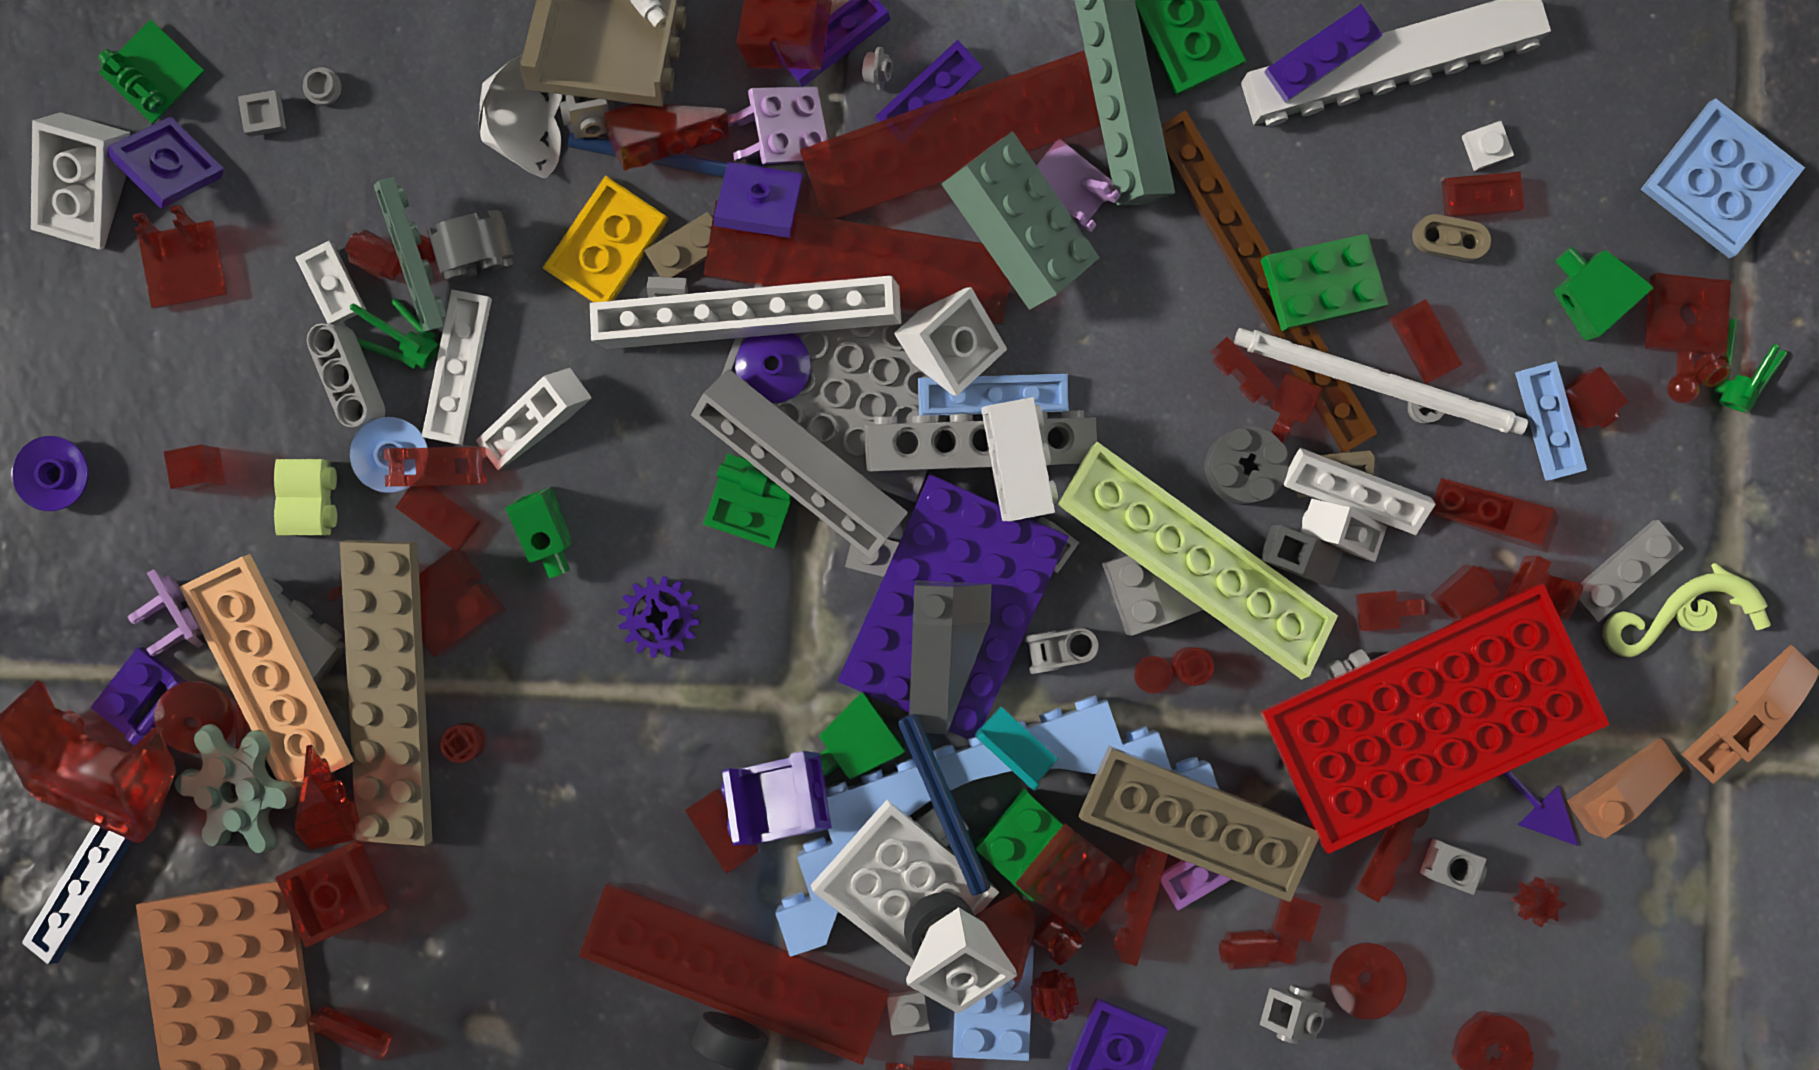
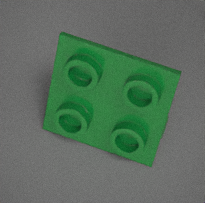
M151 19L119 52L105 49L98 56L102 68L98 73L151 124H154L205 72Z

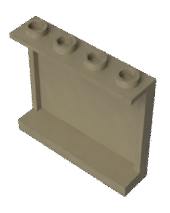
M536 0L520 63L526 90L663 107L666 91H672L674 83V69L671 68L672 60L678 61L680 54V38L677 37L678 30H684L686 25L687 12L686 7H683L685 0H658L663 6L662 10L667 15L665 27L656 30L650 21H646L630 0Z

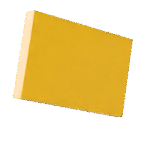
M605 175L543 266V269L593 303L614 301L645 256L644 250L652 246L669 221V218Z

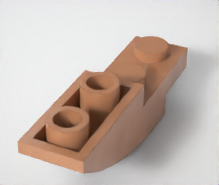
M1790 645L1733 697L1738 703L1681 755L1712 784L1742 758L1749 763L1794 715L1813 687L1819 675V670L1794 646Z

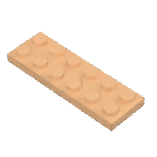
M251 554L242 556L180 586L179 588L251 730H261L270 739L271 749L266 760L277 781H288L297 788L352 763L354 760Z

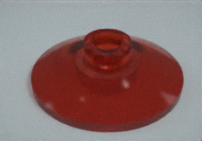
M187 681L171 687L161 696L155 708L154 721L159 735L172 748L185 753L200 754L194 742L195 734L203 726L213 724L222 731L226 741L233 730L235 714L229 698L220 689L205 682ZM188 717L196 719L198 726L191 727L187 725L185 719Z
M1363 942L1348 947L1340 953L1331 968L1330 988L1332 995L1345 1012L1356 1018L1373 1020L1390 1014L1401 1003L1406 991L1407 977L1402 962L1391 950L1377 943ZM1362 972H1369L1370 980L1365 984L1359 983V975Z

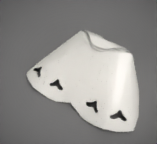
M521 55L510 60L483 82L478 121L479 133L483 143L529 173L546 179L554 171L560 156L561 134L554 116L559 107V102L562 100V94L548 93L549 101L546 102L541 92L526 90L520 68ZM546 131L548 132L546 140L549 143V147L540 141ZM546 160V163L542 164V170L540 171L535 163Z

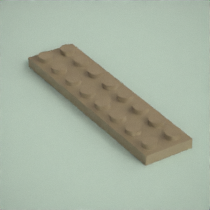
M342 541L339 543L351 753L354 760L352 762L356 840L361 842L426 846L433 841L417 542Z

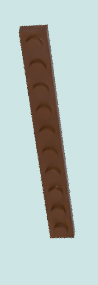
M1185 110L1161 124L1168 161L1271 335L1300 346L1303 345L1331 354L1313 324L1281 331L1261 263V259L1266 255H1270L1271 252L1187 111ZM1289 364L1341 453H1346L1378 434L1348 382Z

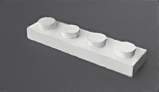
M451 289L422 437L463 445L492 301L488 296Z
M1299 448L1288 467L1287 476L1283 483L1287 488L1325 502L1350 507L1371 519L1414 535L1418 533L1435 506L1434 501L1429 496Z

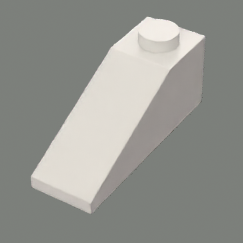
M570 368L545 375L476 441L496 469H503L570 419L592 397Z

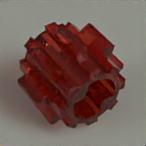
M1535 876L1528 885L1522 882L1519 883L1518 888L1520 892L1512 898V901L1520 905L1518 907L1520 910L1518 916L1520 918L1528 920L1532 917L1533 923L1539 927H1543L1544 923H1548V919L1559 920L1557 913L1560 908L1563 909V906H1566L1565 902L1558 899V896H1560L1558 894L1559 886L1553 883L1545 886L1544 879ZM1539 895H1540L1539 900H1540V902L1542 903V904L1540 905V907H1538L1539 904H1538V902L1536 901V898H1537Z
M1059 969L1041 972V976L1035 979V985L1030 987L1035 1012H1041V1016L1049 1018L1050 1021L1056 1022L1059 1019L1065 1020L1069 1018L1070 1012L1074 1013V1006L1079 1005L1074 978H1069L1066 972L1061 973Z

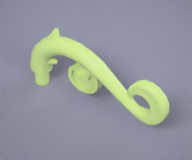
M1713 563L1711 566L1714 573L1705 574L1690 580L1679 587L1667 599L1640 642L1628 645L1622 640L1621 632L1625 626L1634 625L1639 630L1645 628V622L1639 616L1624 611L1614 613L1606 620L1603 625L1602 637L1604 644L1612 653L1630 658L1647 650L1674 617H1676L1680 626L1689 631H1704L1711 628L1716 623L1717 618L1715 606L1703 599L1697 601V611H1693L1690 606L1691 602L1701 594L1724 592L1734 598L1730 600V603L1741 606L1744 614L1750 615L1755 630L1771 626L1764 609L1768 605L1759 590L1752 583Z

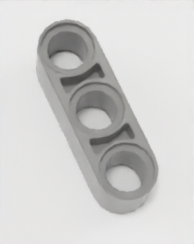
M325 323L313 326L307 334L308 349L339 422L346 427L362 428L372 420L385 417L383 400L353 330L347 326ZM333 334L335 341L334 346L331 348L330 338ZM346 369L349 373V379L347 383L344 381V372ZM360 403L363 406V415L361 418L358 414V407Z

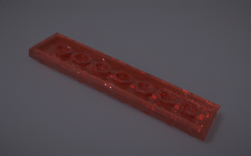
M1083 50L800 149V154L825 224L942 183L1012 131L1025 150L1030 152L1053 144L1056 141L1101 127L1087 58Z
M716 200V202H715L714 214H715V210H716V206H717L718 200ZM795 213L791 235L788 238L714 226L713 214L703 274L706 278L771 287L892 276L899 285L900 309L919 311L964 288L971 287L992 324L1003 325L1010 282L983 243Z
M609 882L605 885L579 953V957L861 1065L864 1063L890 994L889 989L800 955L790 957L787 950Z

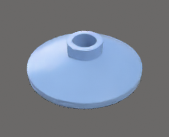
M382 417L370 421L356 433L350 446V462L354 473L366 486L380 492H399L411 487L422 477L428 463V448L424 437H422V434L415 426L399 418ZM389 448L395 449L398 454L397 459L392 463L386 462L383 458L384 451Z

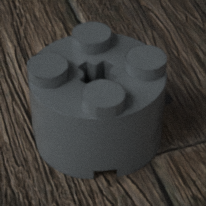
M501 210L488 211L490 218L480 220L477 213L435 224L436 229H427L440 275H444L445 280L455 279L460 281L478 276L477 268H482V270L491 268V271H496L513 266L511 258L515 254Z
M1255 426L1240 427L1222 435L1210 446L1205 457L1204 470L1212 490L1221 499L1233 504H1250L1268 499L1281 488L1288 472V452L1285 445L1268 430ZM1248 458L1249 465L1253 466V469L1244 474V467L1239 464V461Z

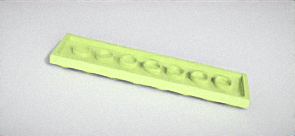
M1099 442L1092 445L1057 505L1301 680L1309 677L1338 615Z

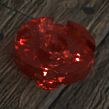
M1477 1012L1459 1029L1452 1050V1057L1457 1063L1459 1070H1531L1534 1063V1052L1531 1051L1528 1032L1518 1022L1501 1013ZM1500 1043L1498 1049L1502 1052L1499 1059L1492 1057L1487 1061L1486 1048L1489 1045Z

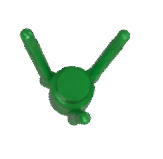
M393 299L392 304L418 333L410 331L404 335L354 303L349 306L350 310L401 342L399 349L404 354L358 338L360 347L403 362L414 370L417 366L425 369L437 355L440 344L434 341L437 335L430 330L423 332L420 321L398 299Z
M1732 318L1727 332L1721 376L1715 391L1723 394L1719 401L1722 405L1735 411L1749 413L1751 408L1754 407L1758 396L1787 356V351L1781 350L1778 353L1780 346L1773 344L1752 379L1736 375L1734 380L1729 381L1738 323L1736 318Z

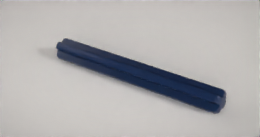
M916 714L908 715L899 720L901 732L968 888L973 896L982 894L990 889L989 880L919 717Z

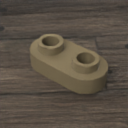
M1439 214L1428 215L1415 225L1412 233L1413 242L1421 252L1465 262L1474 261L1487 253L1491 245L1490 233L1481 223ZM1427 230H1432L1436 234L1435 242H1431L1426 238ZM1464 237L1471 239L1473 243L1472 249L1464 247L1462 242Z

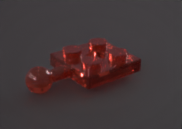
M1655 273L1650 276V285L1653 289L1649 292L1645 349L1677 352L1676 375L1668 382L1667 393L1677 403H1688L1697 397L1700 389L1697 379L1692 376L1694 354L1721 357L1727 353L1731 281ZM1682 306H1689L1694 310L1696 314L1694 324H1688L1682 320L1680 315Z

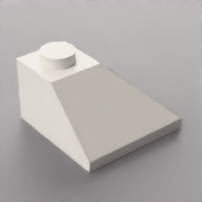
M971 287L964 288L919 310L894 333L911 362L953 396H958L1007 350Z
M958 907L929 927L906 981L908 986L959 1014L1015 978L1017 973L985 923Z

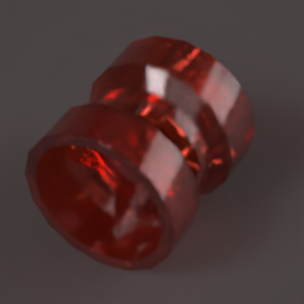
M1188 646L1182 647L1175 652L1171 660V670L1179 681L1197 686L1209 681L1213 675L1214 663L1210 654L1205 650Z
M464 722L448 728L440 740V749L443 755L449 761L455 763H464L480 756L485 751L487 745V735L484 729L473 722Z
M1054 912L1038 926L1031 940L1039 947H1045L1050 952V958L1058 966H1061L1076 954L1084 943L1085 938L1077 930H1070L1066 926V920L1058 912Z

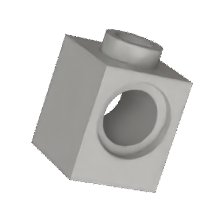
M1432 838L1420 873L1434 881L1474 895L1476 888H1479L1485 880L1487 873L1485 863L1487 859L1473 852ZM1461 858L1463 862L1462 871L1456 876H1451L1450 866L1452 862Z

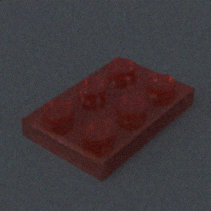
M1065 823L1015 884L1027 895L1086 934L1099 921L1101 915L1113 900L1123 892L1133 875Z

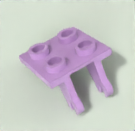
M817 87L751 88L748 90L751 106L726 117L728 126H732L737 122L739 126L756 120L759 142L744 150L733 153L736 163L743 159L746 162H750L760 157L762 165L826 162L831 160Z
M1059 138L1036 165L1081 231L1087 230L1092 232L1096 227V223L1093 220L1089 221V219L1103 202L1109 200L1115 203L1120 197L1117 190L1113 192L1114 188L1111 179Z
M155 569L147 572L159 595L127 616L134 625L167 606L178 625L177 629L147 648L150 656L152 655L153 657L166 651L185 638L197 648L203 646L205 643L200 636L203 633L189 608L184 609L181 605L185 598L177 582L173 581L169 575L163 577Z

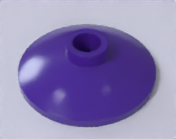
M793 333L746 338L740 346L736 356L735 370L738 377L771 403H782L792 399L803 390L810 376L811 360L806 346ZM775 357L779 360V366L776 370L770 371L766 369L765 362L768 358Z
M43 436L28 442L18 452L12 466V482L16 493L27 505L42 511H59L70 507L83 495L89 480V467L85 455L77 445L62 437ZM59 468L61 475L59 480L55 481L53 472Z

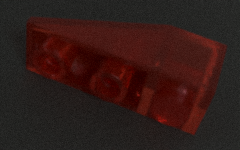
M635 103L604 113L607 138L623 171L635 167H644L650 162L672 155H680L687 150L705 144H713L720 139L729 137L728 112L725 108L663 104V107Z
M1443 478L1440 480L1433 500L1435 506L1430 512L1431 515L1545 553L1548 552L1559 520V516L1553 508Z
M312 744L307 745L298 792L295 831L309 850L353 841L355 839V824H358L360 820L355 801L351 802L345 793L342 781L336 780L331 773L328 761L320 757Z

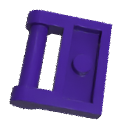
M144 647L136 648L90 708L126 735L130 743L139 748L147 747L153 740L151 735L177 701L180 698H185L193 688L191 684L157 657L150 656ZM164 683L167 687L166 692L141 724L138 725L133 720L161 684Z

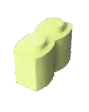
M276 459L274 469L276 495L274 522L276 535L331 534V528H334L337 523V510L335 505H331L330 500L331 490H335L337 485L336 469L331 467L330 460Z

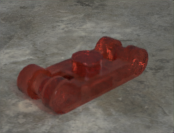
M486 447L384 449V460H388L389 475H385V487L487 485L486 473L482 472V459L486 458ZM455 459H467V473L455 474ZM404 460H415L416 475H404Z

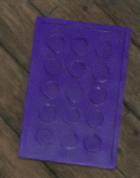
M929 474L837 682L910 713L915 580L991 583L990 624L948 730L966 739L975 737L976 732L983 726L1069 536L1030 518L1002 521L999 504Z

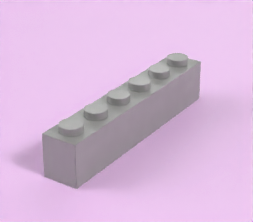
M730 369L723 373L703 393L691 414L692 417L870 559L908 513Z

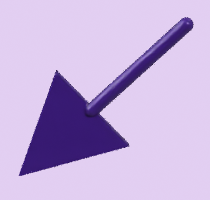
M1511 771L1503 774L1535 807L1518 824L1519 826L1578 846L1559 786H1556L1540 802Z

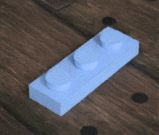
M1557 361L1515 372L1545 481L1586 471L1585 460Z

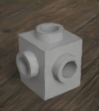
M565 95L566 101L559 102L564 125L572 124L575 139L596 137L612 132L610 117L616 116L614 101Z
M1291 984L1289 989L1270 988L1260 1025L1276 1032L1277 1038L1289 1043L1299 1044L1300 1040H1316L1317 1034L1322 1029L1324 1023L1323 1011L1326 1003L1313 998V991L1300 985Z

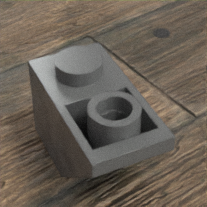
M1272 525L1259 559L1266 564L1330 588L1343 552L1316 538L1285 526Z

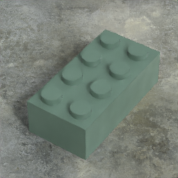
M1013 131L986 149L941 184L1029 310L1056 296L1100 258Z

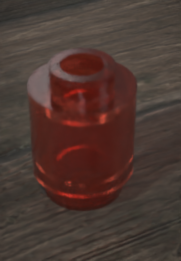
M367 229L363 230L360 234L355 232L348 240L345 252L348 253L349 263L381 280L387 278L393 281L401 272L402 268L393 243Z
M1263 929L1228 931L1225 933L1224 940L1219 941L1221 962L1227 963L1230 970L1267 968L1269 963H1276L1278 960L1276 937L1273 932H1265Z

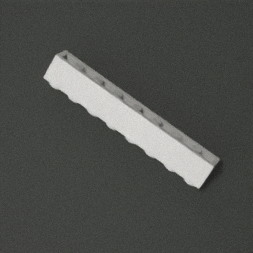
M1495 0L1382 33L1383 36L1377 42L1287 103L1284 102L1264 72L1268 67L1248 72L1241 85L1253 125L1265 122L1266 126L1270 127L1287 121L1288 115L1301 112L1302 116H1309L1322 111L1325 104L1337 101L1338 106H1343L1359 100L1360 94L1373 91V94L1376 96L1390 92L1396 88L1395 84L1409 81L1410 85H1416L1431 79L1432 73L1444 70L1446 75L1454 74L1468 67L1467 63L1480 60L1481 64H1488L1503 58V53L1515 49L1517 54L1529 52L1540 46L1539 41L1549 34L1551 29L1542 0Z
M892 276L594 302L590 303L591 341L605 349L901 324L899 285Z

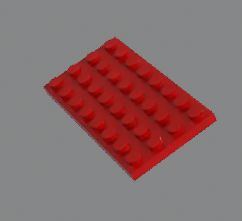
M1536 584L1260 711L1307 815L1318 834L1320 843L1327 854L1610 725L1544 584Z

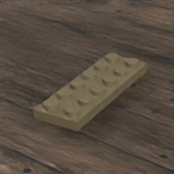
M1110 745L1079 813L1080 819L1288 902H1291L1319 839L1316 830L1310 825Z

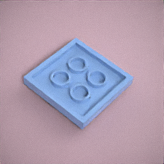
M1715 98L1706 105L1641 190L1726 257L1731 258L1739 253L1805 167Z

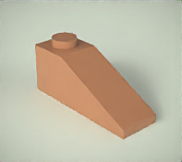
M1658 738L1567 800V803L1588 833L1606 839L1637 818L1683 769L1663 739Z

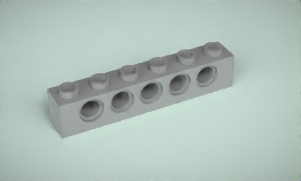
M1079 410L1061 411L1062 418L1047 419V412H1042L1044 426L1039 429L1042 443L1046 442L1049 447L1050 465L1081 464L1090 447L1097 442L1096 417L1084 418V411ZM973 414L950 415V422H935V415L912 416V423L897 424V416L874 417V424L865 426L866 471L992 467L989 447L981 452L972 443V438L976 431L982 430L986 433L984 421H973ZM1052 428L1060 430L1063 436L1062 444L1057 449L1051 447L1047 439L1048 433ZM940 431L948 433L952 439V446L946 453L937 450L934 444L935 436ZM902 432L909 433L915 442L914 449L909 454L901 453L896 445L897 437Z

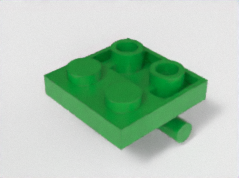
M727 453L724 463L721 462L716 477L719 479L703 525L776 549L793 497L749 461Z

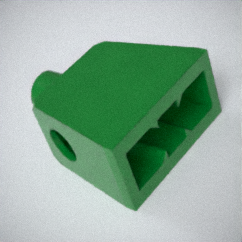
M1571 246L1554 260L1568 276L1554 289V294L1585 341L1601 336L1653 289L1646 280L1606 250L1596 253L1585 260Z
M552 486L520 497L505 507L528 561L531 563L541 559L549 578L570 571L563 551L572 544V540ZM540 532L546 533L549 536L550 543L542 540Z
M860 692L819 734L820 739L827 747L820 752L824 777L838 767H841L847 777L852 779L905 752V747L864 692Z

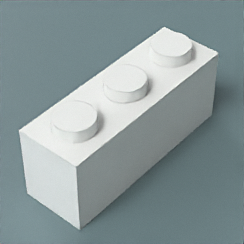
M1034 397L981 407L1002 521H1014L1055 513L1054 504L1058 502V494L1054 481H1049L1046 466L1051 464V456L1047 443H1042L1039 428L1044 426V418L1040 405H1035Z

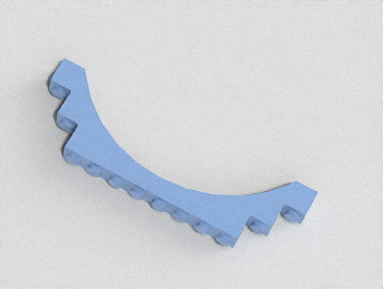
M1096 695L1074 702L1076 708L1064 713L1061 712L1060 708L1039 714L1040 721L1026 725L1025 720L1018 721L1058 758L1050 769L1060 768L1097 774L1107 748L1110 745L1172 770L1159 732L1154 729L1148 731L1147 726H1143L1126 732L1127 739L1121 740L1108 701L1104 699L1098 701ZM976 736L967 739L968 746L955 750L953 744L933 751L949 790H953L972 780L1012 771L983 745ZM913 757L896 763L897 770L883 774L882 770L878 769L861 775L860 783L847 787L846 782L843 781L826 787L832 829H828L831 840L826 842L825 837H819L803 844L804 850L799 851L797 855L810 895L805 897L803 892H799L783 898V905L778 906L775 913L790 957L827 944L838 911L816 895L810 885L882 804L888 799L909 816L931 800ZM1197 757L1184 759L1176 763L1177 769L1172 770L1219 789L1211 765L1205 760L1198 761Z

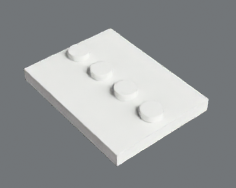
M888 799L810 885L816 895L910 967H912L915 958L904 936V922L910 908L921 898L933 893L943 892L957 895L970 906L977 918L999 893L997 888L989 881V890L973 896L954 853ZM947 914L939 915L925 925L920 936L922 943L929 927Z

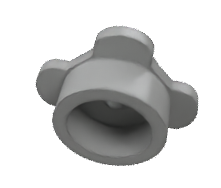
M878 46L875 52H868L863 61L862 74L866 83H874L877 90L882 91L885 87V81H889L892 76L893 63L889 55L884 54L883 47Z

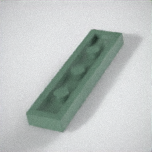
M394 177L379 180L374 184V188L422 330L425 332L444 326L442 318H446L445 308L441 298L433 296L429 282L434 281L433 273L428 260H421L417 245L421 244L420 234L415 222L409 223L404 209L409 207L406 192L402 185L396 186Z

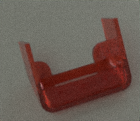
M37 680L0 714V741L24 788L33 797L45 804L133 842L142 843L155 829L176 773L175 760L169 753L160 730L153 727L128 753L122 752L89 738L83 728L85 723L82 718L73 711L67 710L64 712L55 708L44 683Z

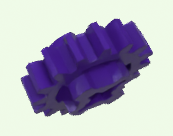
M662 576L659 585L656 584L653 577L646 578V588L639 583L633 584L632 586L636 594L634 596L625 594L622 597L629 604L628 608L618 609V614L626 616V622L618 625L619 629H629L630 632L625 642L630 643L636 640L638 642L637 653H642L646 648H650L651 658H656L660 649H663L666 657L673 656V646H676L681 651L685 650L687 647L683 639L685 637L692 640L695 639L697 635L690 630L691 626L701 624V620L693 618V612L701 609L700 605H691L689 602L694 592L688 591L683 594L681 592L683 582L677 581L672 587L669 586L670 581L667 576ZM662 592L673 595L680 602V605L673 606L666 602ZM646 596V607L641 615L635 616L640 601ZM656 607L661 612L667 611L668 618L663 620L662 628L659 622H653L651 619V615L657 613ZM684 618L680 632L673 638L672 629L678 619ZM646 628L653 632L658 642L647 639L639 629Z

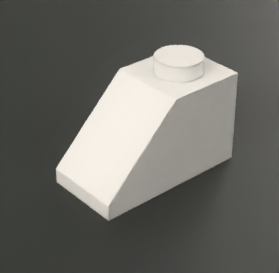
M1311 499L1309 508L1303 516L1300 533L1316 538L1342 552L1376 562L1387 526L1350 507Z

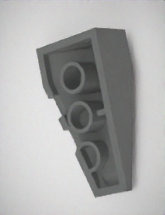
M915 580L909 715H918L925 733L947 734L990 624L991 583Z

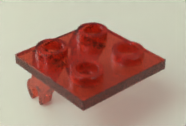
M181 205L172 206L170 209L171 213L177 217L176 220H173L176 228L160 231L149 222L145 213L133 215V220L137 221L140 227H135V231L138 234L151 308L158 309L228 295L214 221L209 220L196 223L186 214Z

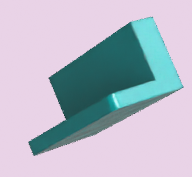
M1001 706L975 734L976 738L1034 791L1040 786L1038 781L1058 760L1052 752Z

